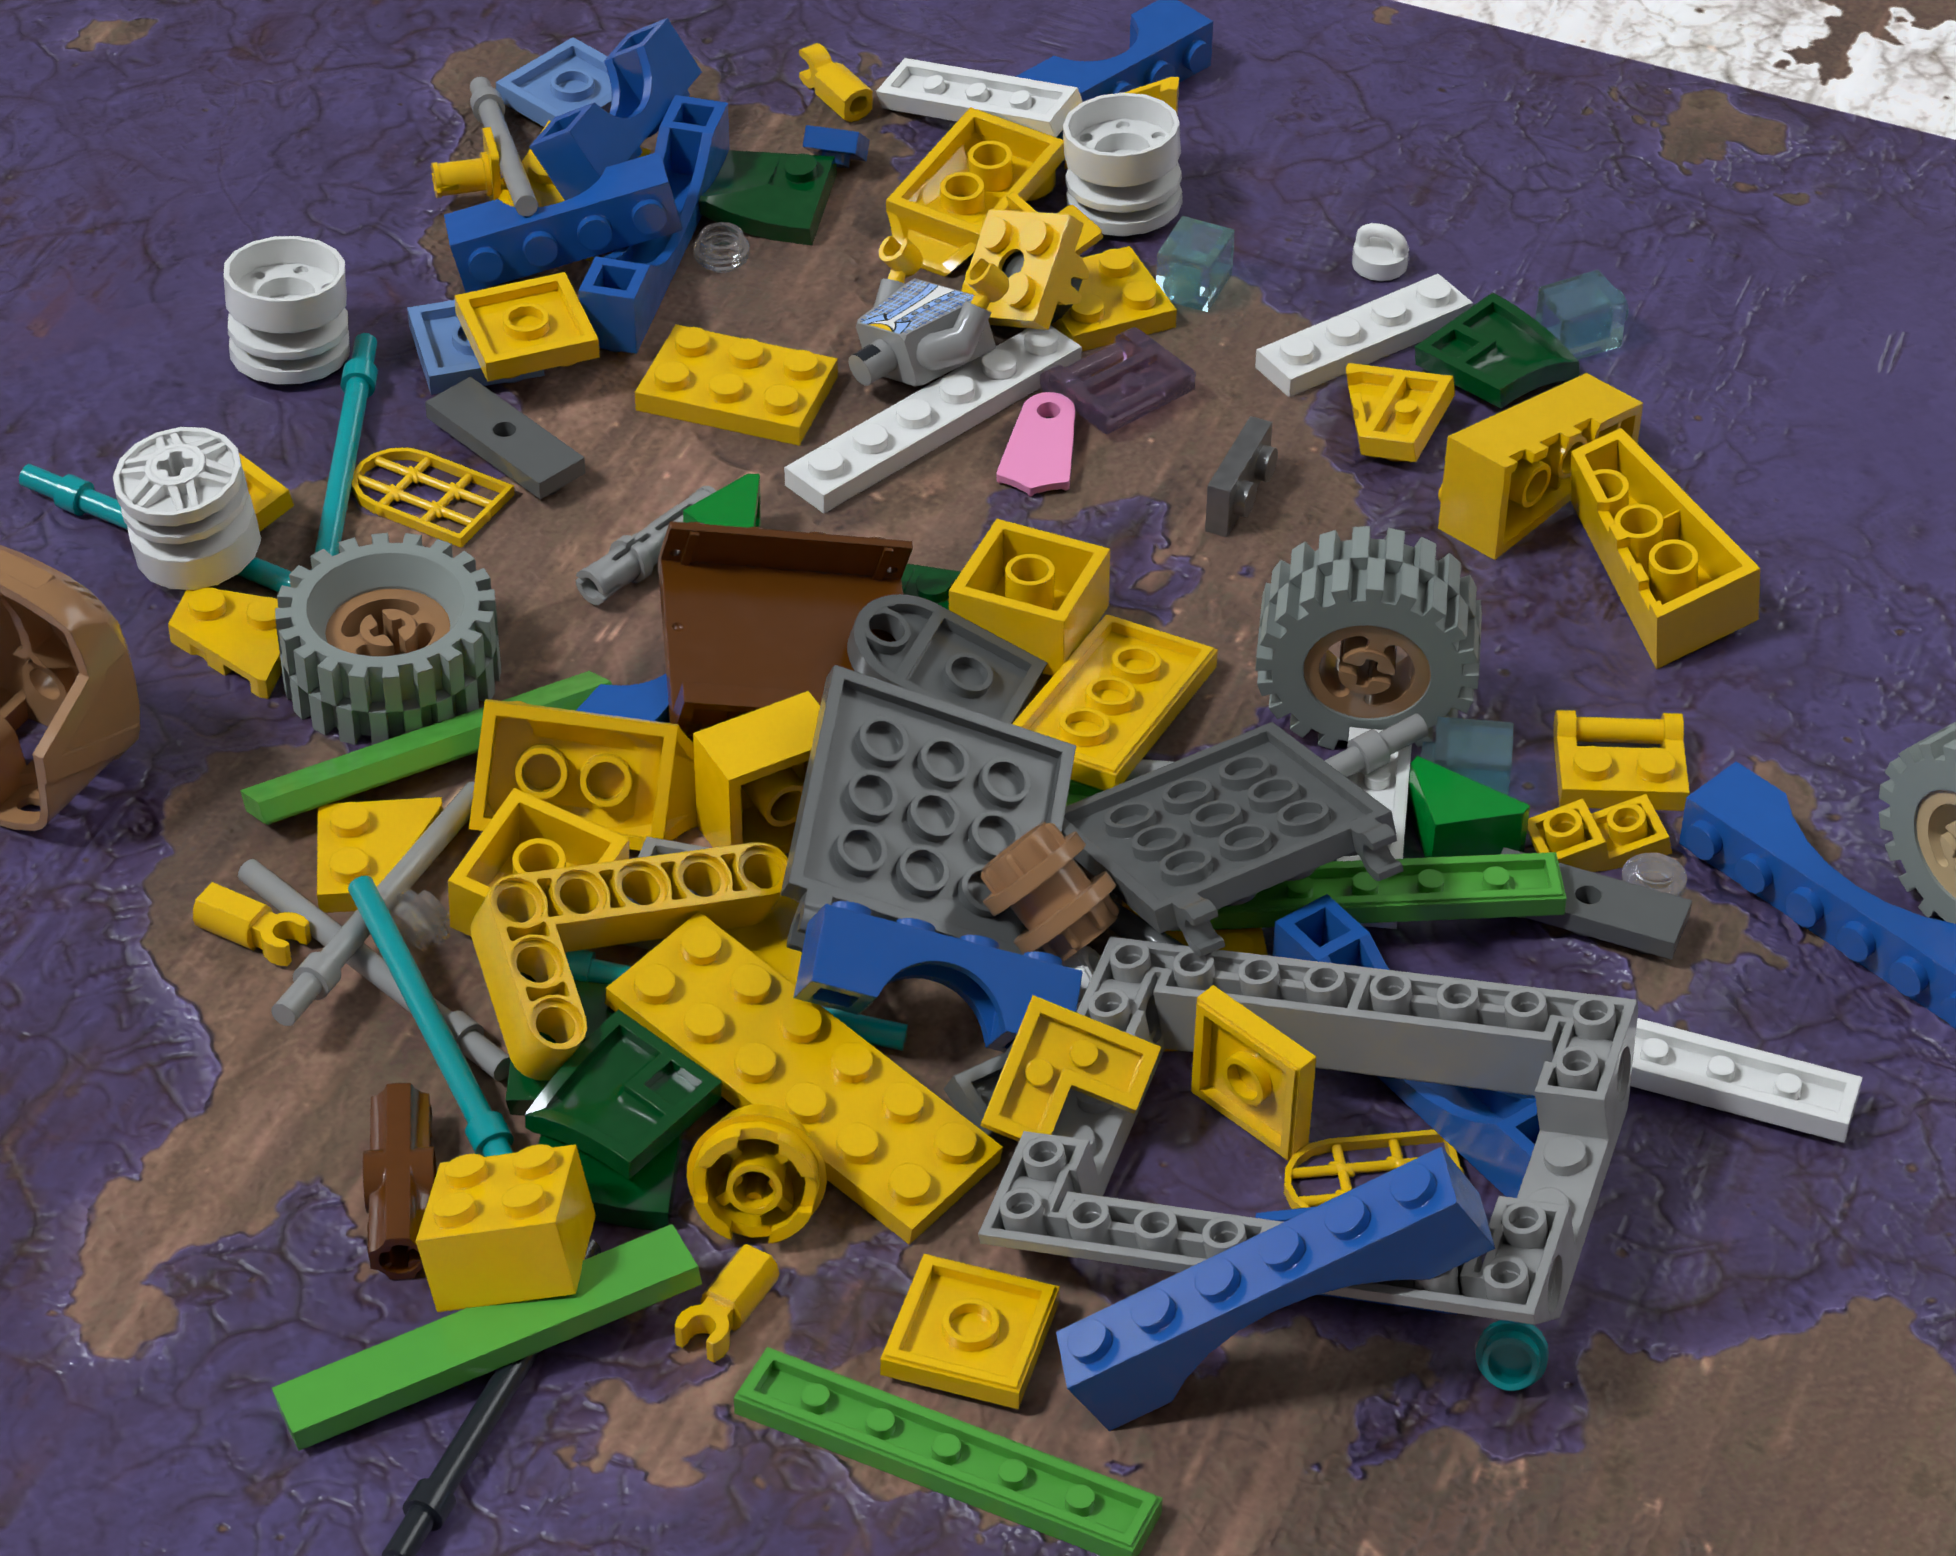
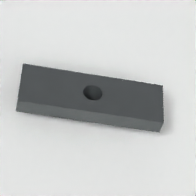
M472 377L461 381L425 402L426 417L540 500L556 493L561 487L586 473L585 457Z
M1504 847L1501 854L1525 853ZM1559 863L1567 898L1565 914L1516 917L1527 918L1566 929L1579 936H1590L1629 947L1642 954H1653L1672 960L1690 917L1692 900Z

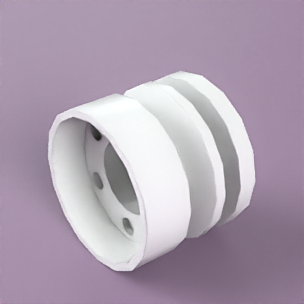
M1115 93L1100 95L1084 101L1067 114L1063 124L1064 157L1068 166L1065 175L1068 188L1066 193L1067 206L1074 205L1101 229L1102 234L1116 236L1148 233L1165 226L1178 215L1182 205V189L1180 186L1182 175L1178 164L1181 154L1180 122L1176 111L1160 99L1145 94Z
M274 236L250 242L231 254L224 263V289L226 309L229 311L230 359L238 371L258 381L273 384H302L322 379L340 369L349 357L350 340L348 311L345 309L347 300L345 260L335 248L315 239L300 236Z
M178 427L160 431L135 443L119 459L113 475L116 496L121 506L124 522L127 524L129 539L137 566L151 582L169 589L197 590L218 585L239 574L255 558L261 542L259 526L251 496L248 492L238 448L225 435L207 428Z

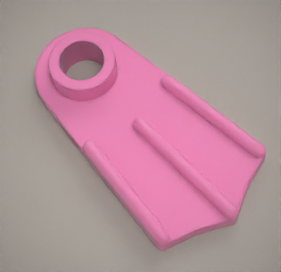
M1043 392L1033 395L1026 400L996 472L999 484L1004 483L1026 492L1030 497L1036 493L1049 490L1063 489L1067 491L1069 489L1074 441L1075 406L1068 397L1059 393Z

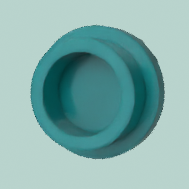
M1498 1320L1491 1323L1482 1332L1476 1348V1362L1483 1376L1494 1386L1509 1391L1520 1390L1537 1382L1544 1374L1549 1358L1548 1343L1543 1333L1536 1326L1506 1320Z

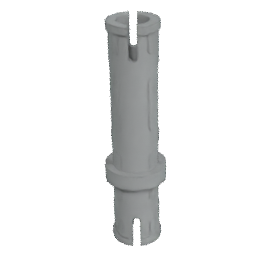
M702 486L690 495L689 498L661 515L640 532L632 536L623 535L613 542L608 554L576 574L578 577L575 580L576 586L583 598L593 605H600L623 586L630 582L639 583L651 575L653 566L658 562L669 522H683L684 509L711 495L716 490L710 486Z

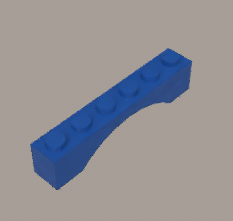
M680 95L674 96L659 127L654 153L659 151L661 153L683 230L621 249H615L611 254L603 258L595 256L578 291L579 301L599 339V348L612 352L638 353L702 217L698 203L700 195L706 192L712 185L730 150L727 102Z
M1737 761L1686 797L1679 839L1680 845L1956 1029V924L1924 917L1889 904L1853 884L1831 867L1807 841L1793 817L1786 793Z
M1328 894L1275 921L1272 956L1389 970L1370 932ZM1377 1076L1506 1197L1517 1198L1540 1131L1535 1096Z
M1442 1147L1426 1153L1057 1331L1056 1335L1067 1389L1108 1431L1122 1426L1172 1402L1186 1378L1209 1353L1239 1330L1273 1311L1314 1295L1352 1285L1390 1280H1430L1495 1249L1480 1194Z

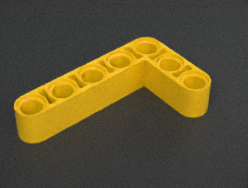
M753 842L519 873L499 878L490 888L474 916L470 928L471 938L505 1045L515 1068L524 1076L534 1080L552 1079L568 1058L578 1049L587 1031L586 1016L565 952L667 938L698 911L723 930L753 926L761 923L770 914L782 896L780 894L788 861L787 856L773 845ZM690 890L695 891L698 895L693 894ZM627 897H630V898L634 899V900H635L636 902H638L640 905H638V904H636V903H633V902L630 901ZM564 905L574 908L579 914L570 911ZM501 913L511 916L517 922L508 920ZM520 972L530 975L536 982L527 980ZM539 1032L550 1035L556 1043L547 1041Z

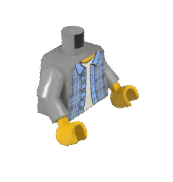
M888 236L884 239L879 248V257L891 270L888 279H881L874 307L857 320L856 330L862 349L852 354L848 361L850 370L859 383L868 386L878 379L886 377L912 386L924 385L996 348L988 321L992 312L987 310L990 302L993 303L1000 300L1008 292L1009 280L1001 269L993 263L989 264L983 258L976 259L969 266L965 275V282L976 291L975 295L916 278L904 284L906 278L919 271L923 264V256L920 250L908 238H905L902 244L893 236Z

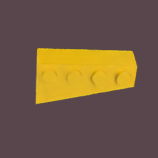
M1585 373L1447 437L1443 483L1438 493V499L1441 502L1438 529L1496 560L1571 501L1572 450L1619 428H1622L1638 444L1643 402Z
M1622 428L1571 451V503L1656 669L1759 620L1760 567Z

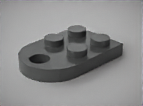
M888 595L868 603L859 612L847 643L848 657L856 672L1010 724L1016 720L1047 665V662L950 610L930 600L911 595ZM879 629L886 631L896 641H883L873 635L870 630Z

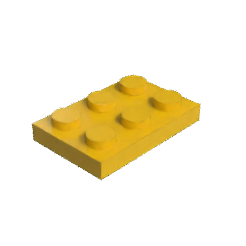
M675 324L635 391L636 411L800 446L838 377V358L814 354L807 350H796L762 343L754 339H743L705 331L698 327Z

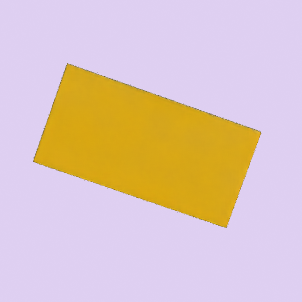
M1105 615L1012 724L1076 745L1071 780L1105 791L1122 784L1215 670L1218 649L1115 616Z

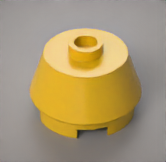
M747 1105L727 1114L698 1139L687 1163V1183L698 1214L713 1231L732 1240L733 1233L750 1238L769 1236L768 1244L791 1237L803 1228L817 1210L826 1190V1166L816 1144L795 1116L772 1105Z

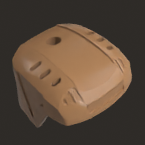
M0 545V826L13 830L35 831L43 829L113 760L119 759L136 743L140 733V704L134 669L126 639L118 621L107 607L84 585L78 583L70 576L21 552ZM32 719L48 726L32 754L33 760L26 766L15 731L25 721ZM26 805L40 806L41 811L32 812L20 809Z

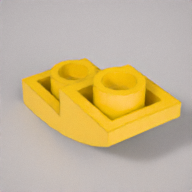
M1647 794L1594 813H1590L1584 799H1580L1528 819L1527 834L1537 853L1556 852L1558 863L1590 872L1628 867L1672 854L1670 837Z

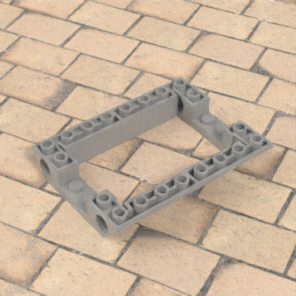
M1109 937L1077 1013L1161 1046L1135 1114H1132L1070 1089L1052 1135L1023 1131L978 1233L980 1244L1179 1273L1283 1223L1282 1221L1103 1196L1164 1050L1194 1051L1197 997L1214 985L1316 1056V1068L1531 1095L1536 1098L1540 1131L1517 1198L1499 1196L1489 1223L1495 1249L1486 1253L1483 1264L1482 1257L1479 1256L1430 1280L1382 1281L1352 1285L1322 1294L1533 1325L1560 1318L1628 1109L1638 1018L1637 999L1226 950H1216L1199 957L1189 946Z

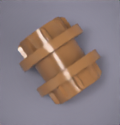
M1045 821L1025 833L982 868L981 879L991 891V894L983 903L993 916L1011 907L1026 929L1013 942L1022 954L1036 950L1037 952L1053 954L1061 958L1062 961H1065L1093 941L1116 921L1119 908L1109 896V893L1117 884L1107 871L1089 880L1073 859L1086 846L1085 842L1076 831L1064 837L1054 823H1046Z

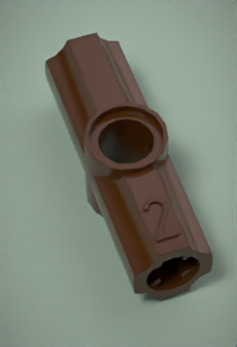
M411 1083L387 1084L381 1093L371 1097L370 1150H364L363 1152L364 1201L366 1213H369L367 1250L370 1269L386 1274L390 1280L415 1278L417 1272L424 1268L416 1244V1238L437 1174L435 1148L431 1147L433 1115L430 1095L415 1089Z

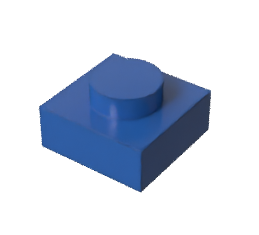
M806 125L803 147L814 155L835 156L836 167L849 168L850 159L867 161L870 140L856 131Z

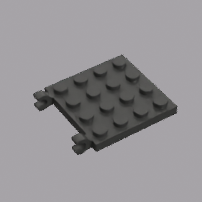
M834 664L825 681L780 894L799 901L789 930L787 948L802 952L808 921L825 904L832 905V903L837 901H849L868 907L872 911L871 916L894 922L901 918L920 919L933 924L936 928V933L959 939L964 935L985 936L997 941L999 949L1023 955L1013 941L1026 927L1011 907L993 916L985 906L983 901L991 894V891L981 879L982 868L1005 848L1044 821L1046 823H1054L1060 832L1062 831L1076 745Z
M1273 722L1066 806L1061 831L1064 837L1076 831L1085 842L1086 846L1074 857L1076 861L1094 876L1107 871L1117 884L1112 890L1117 897L1160 934L1165 931L1181 930L1189 947L1199 957L1225 947L1224 939L1215 932L1210 922L1211 919L1218 917L1217 910L1225 906H1235L1249 902L1258 892L1284 881L1306 878L1317 867L1343 856L1359 855L1367 872L1376 881H1381L1403 871L1402 864L1392 856L1388 848L1389 844L1397 841L1392 811Z

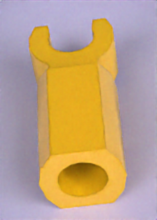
M815 43L799 50V55L809 65V69L799 72V78L808 88H815V94L840 117L849 122L858 121L872 110L873 90L843 64L833 62L823 45Z
M211 882L195 899L193 921L197 927L253 951L258 947L263 950L264 957L273 964L288 966L292 962L290 944L285 941L286 939H293L305 945L311 941L309 921L304 916L293 912L275 914L268 905L214 882Z
M748 1244L740 1247L702 1294L701 1304L690 1306L677 1317L675 1323L676 1345L683 1348L694 1335L699 1333L710 1334L706 1340L707 1360L714 1363L723 1358L729 1350L730 1331H736L743 1325L778 1281L780 1273L772 1255Z

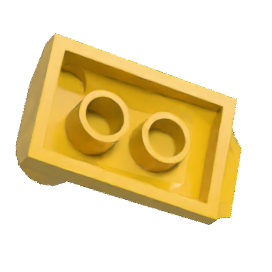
M970 107L886 199V212L892 236L901 244L905 238H908L920 250L923 256L922 269L943 277L947 276L974 253L989 209L1011 211L1006 196L1012 192H1015L1026 202L1037 200L1053 190L1056 184L1055 169L1065 159L1064 141Z
M485 700L469 829L483 831L513 788L629 838L630 850L641 851L646 837L673 841L682 833L697 827L694 744L678 724L530 705L521 701Z

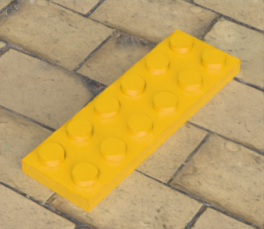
M699 911L606 987L605 1004L615 1012L619 1009L721 1080V1096L737 1109L747 1105L765 1104L781 1108L795 1116L805 1127L819 1149L826 1166L827 1180L909 1245L1000 1162L1003 1146L821 1005L794 999L796 987L794 984Z

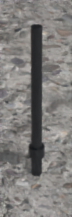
M592 1239L589 1240L585 1259L601 1253L600 1246ZM540 1352L495 1370L429 1478L420 1479L403 1504L405 1516L383 1550L382 1556H415L430 1531L441 1529L456 1504L455 1490Z

